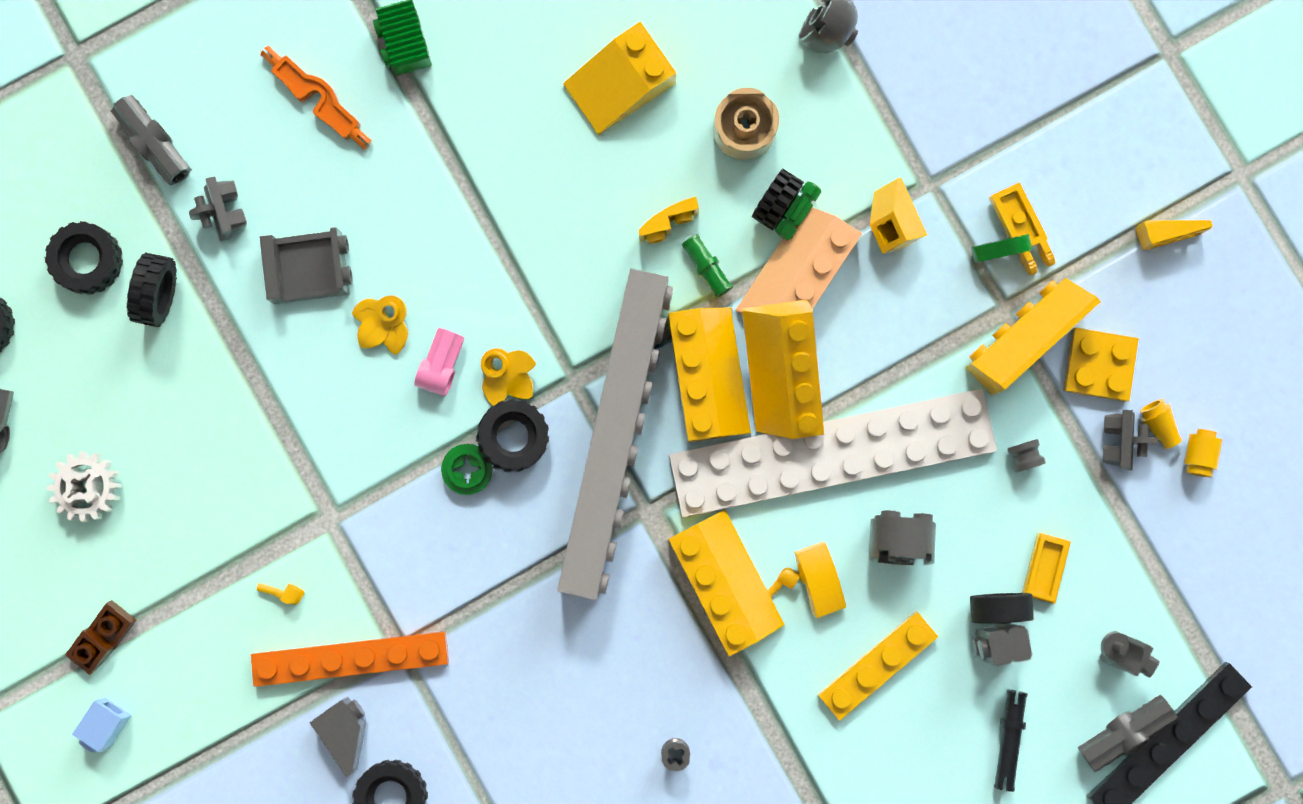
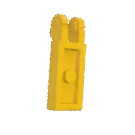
M1016 183L991 195L989 200L1008 238L1029 234L1032 247L1037 245L1038 253L1043 263L1047 267L1054 265L1056 260L1046 241L1048 237L1021 183ZM1030 251L1018 253L1026 272L1029 275L1036 274L1038 272L1037 265Z

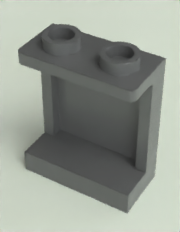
M337 227L330 228L328 232L276 238L273 235L259 236L266 300L269 302L280 304L349 294L348 285H353L352 270L350 266H346L345 254H349V242L347 235H342V232Z

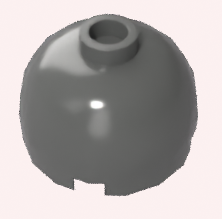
M821 0L824 3L817 9L812 8L799 32L798 37L801 38L799 42L818 53H831L839 50L843 45H851L858 34V30L855 28L858 21V13L853 1Z

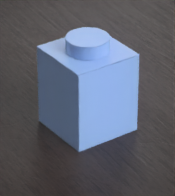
M101 698L93 701L72 735L80 740L79 744L84 749L90 752H102L111 748L132 715L107 698Z

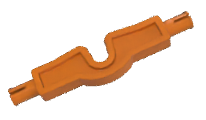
M266 46L264 49L273 58L263 50L261 51L260 56L273 66L271 69L272 73L288 87L300 102H305L316 93L321 94V99L313 109V114L333 128L345 140L351 138L362 150L368 147L359 138H362L369 146L371 145L372 139L359 129L361 124L339 104L336 93L327 82L317 76L307 75L288 56L284 55L281 58L270 46Z

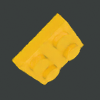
M1073 328L1063 392L1122 402L1130 401L1139 338Z

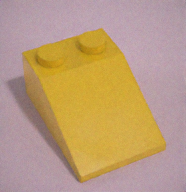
M640 21L614 38L569 77L563 85L599 136L676 84L677 72Z

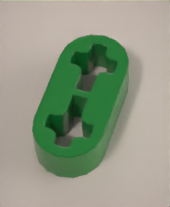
M1029 234L971 247L974 263L1033 250Z

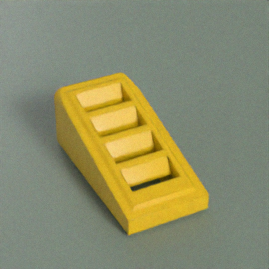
M1211 220L1144 221L1136 226V233L1142 250L1146 251L1202 235L1210 230L1213 225Z

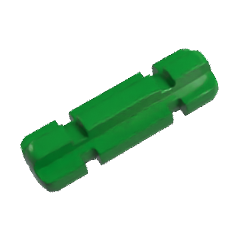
M809 181L803 185L800 190L801 196L797 195L783 216L785 220H780L776 226L775 232L777 235L785 240H790L797 231L795 226H800L813 206L811 202H816L822 192L818 185Z

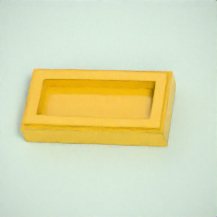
M1037 533L1022 593H1032V598L1053 604L1056 603L1071 541Z

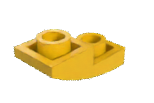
M697 198L685 199L654 215L638 230L640 242L647 240L648 244H655L665 241L666 236L671 235V221H675L677 225L693 221V216L699 214Z
M823 541L795 551L800 580L806 585L812 614L819 618L846 608L839 577L826 543Z

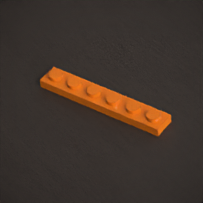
M446 631L251 654L254 687L449 664Z

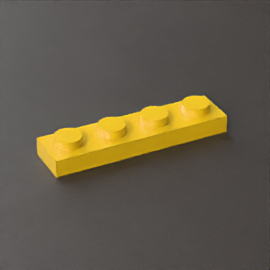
M915 611L817 695L840 721L935 641L938 635L923 617Z

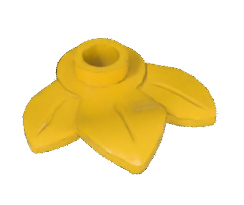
M394 295L384 296L379 300L368 298L360 301L352 311L354 318L362 322L357 333L359 346L368 349L384 343L393 355H397L404 348L409 334L404 323L407 315L404 301ZM387 306H391L394 309L393 317L387 316L385 312Z
M493 348L484 353L481 359V369L485 375L482 390L491 405L495 406L500 401L504 402L508 394L520 399L532 398L533 382L527 372L531 371L537 363L527 352L515 350L508 353L501 348ZM495 358L500 359L502 362L500 370L493 366Z

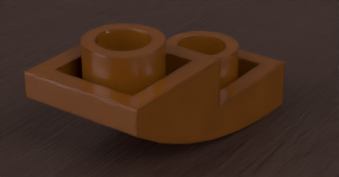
M111 600L103 606L91 625L81 631L65 656L87 674L91 675L112 653L137 620Z

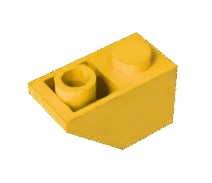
M901 177L874 191L870 227L882 254L902 249L927 236Z

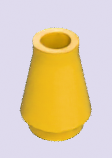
M1159 399L1147 404L1140 410L1142 415L1141 421L1145 425H1149L1148 429L1158 438L1165 449L1172 448L1182 442L1170 404H1166L1163 399Z

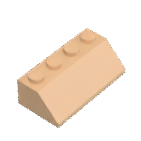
M812 207L800 226H795L797 231L790 240H781L736 308V311L742 314V308L807 300L811 309H813L862 233L837 216Z

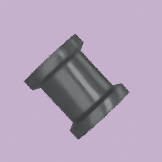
M680 738L667 740L661 749L662 763L671 771L685 769L690 762V748L688 744ZM673 747L676 751L683 749L681 761H678L676 758L671 761L668 759L670 757V748Z

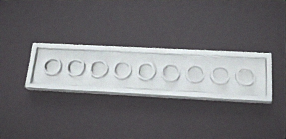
M982 388L823 422L824 435L789 439L771 434H763L669 454L683 518L995 452L997 448Z

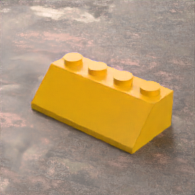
M1067 278L1058 283L1052 280L1039 291V294L1042 296L1040 300L1034 305L1029 301L1015 313L1019 318L1011 326L1007 323L1003 324L992 334L996 339L987 348L984 344L980 345L968 356L972 362L965 368L990 395L999 393L1008 388L1101 301L1095 295Z
M800 300L742 308L755 430L789 439L824 435L814 318L808 301Z
M697 308L668 313L687 443L751 434L731 308Z
M726 510L668 539L728 656L753 645L785 625Z

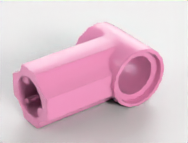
M438 328L426 359H423L419 366L414 386L445 397L453 382L455 375L454 366L465 338L454 332Z

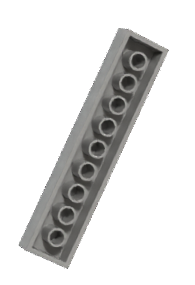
M630 268L557 592L593 600L598 599L599 593L604 595L606 593L610 574L604 573L606 561L613 562L617 542L611 541L613 530H620L624 514L623 510L618 509L621 497L627 498L631 478L626 477L628 465L633 467L635 465L638 446L633 445L635 434H642L645 414L640 413L642 403L648 404L652 382L647 381L649 371L655 373L659 358V350L654 349L656 340H663L666 318L661 316L663 309H670L673 295V287L668 286V276Z

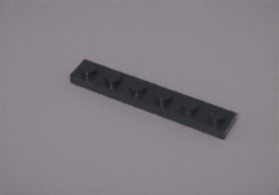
M1224 662L1174 711L1178 717L1176 722L1152 736L1143 748L1128 755L1086 796L1093 804H1132L1238 702L1252 686L1230 663Z

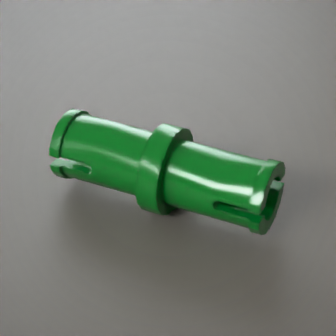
M698 234L693 235L682 243L681 246L686 250L697 267L695 269L698 276H703L716 298L723 296L733 288V285L730 284L718 266L720 261L716 256L712 257Z

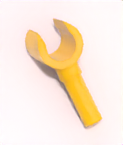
M789 567L784 568L777 580L767 590L770 597L780 590L782 585L792 590L800 578L799 573Z
M261 583L256 588L259 592L273 595L282 602L292 605L298 604L305 593L304 590L291 583H288L284 591Z

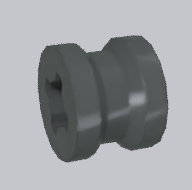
M1038 439L1007 448L1008 454L1013 456L1015 461L1013 466L1015 473L1046 464L1045 458L1040 455L1038 450L1040 446Z

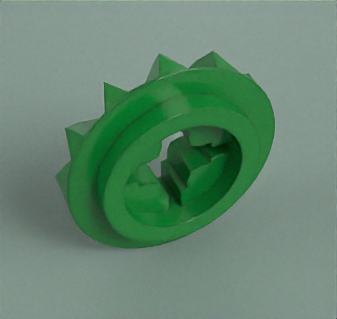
M457 445L448 451L442 461V478L449 489L455 493L472 495L481 492L491 481L493 465L483 459L484 456L482 453H479V446ZM467 455L470 465L477 468L481 467V470L471 473L468 484L465 474L458 471L454 472V469L464 466Z

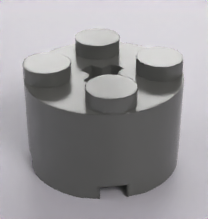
M884 510L881 511V515H875L870 520L869 560L873 561L878 558V563L893 565H914L915 559H923V565L935 563L936 523L933 522L932 514L915 513L913 518L900 517L901 512Z

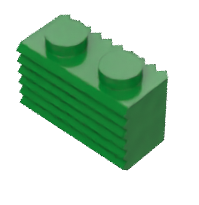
M404 0L376 8L378 19L373 20V25L378 39L383 37L386 48L381 49L386 68L392 67L396 76H400L414 70L431 67L432 61L413 0Z

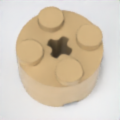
M739 88L729 93L718 105L714 118L713 132L720 150L724 154L740 160H750L765 154L773 144L778 130V109L765 93L755 88ZM742 120H748L749 129L743 128Z

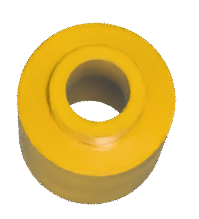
M1197 429L1196 434H1189L1184 465H1187V474L1208 478L1213 477L1214 470L1218 469L1223 442L1222 439L1216 438L1217 432Z

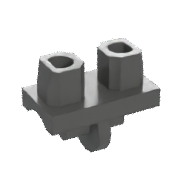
M215 176L205 179L207 185L204 186L208 204L205 203L204 196H197L194 198L196 207L188 213L191 220H201L203 229L212 227L210 219L212 216L219 240H228L231 233L246 228L247 221L242 208L228 212L225 210V202L238 199L234 180L217 182Z
M1123 410V414H1111L1104 417V433L1122 434L1121 446H1103V463L1120 466L1122 470H1133L1134 445H1138L1137 457H1147L1148 445H1157L1158 438L1148 437L1149 425H1138V436H1134L1135 413L1133 410Z
M1118 631L1107 633L1101 641L1102 653L1099 659L1136 677L1141 673L1151 678L1160 664L1159 660L1150 655L1154 649L1153 647Z

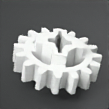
M82 451L79 452L78 458L72 454L66 455L68 463L57 462L56 466L60 471L49 474V477L55 480L54 485L47 486V490L55 492V496L51 497L49 502L59 503L60 505L56 512L58 514L68 512V520H76L79 517L80 522H89L90 516L93 519H101V510L105 512L113 510L109 504L110 500L119 501L120 499L119 496L114 494V489L121 488L122 484L115 483L113 479L119 475V471H109L112 462L110 460L100 462V454L93 453L89 456L88 452ZM84 465H89L92 467L91 469H87L84 473L76 469ZM83 481H87V483L85 484V488L87 489L86 493L82 492L84 486L81 483ZM84 501L93 505L84 509L76 507Z

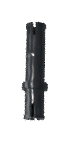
M1007 689L1004 718H1000V726H1003L993 787L1003 790L1004 777H1007L1006 791L1014 792L1022 730H1026V722L1023 719L1028 693L1019 691L1017 704H1014L1016 690Z

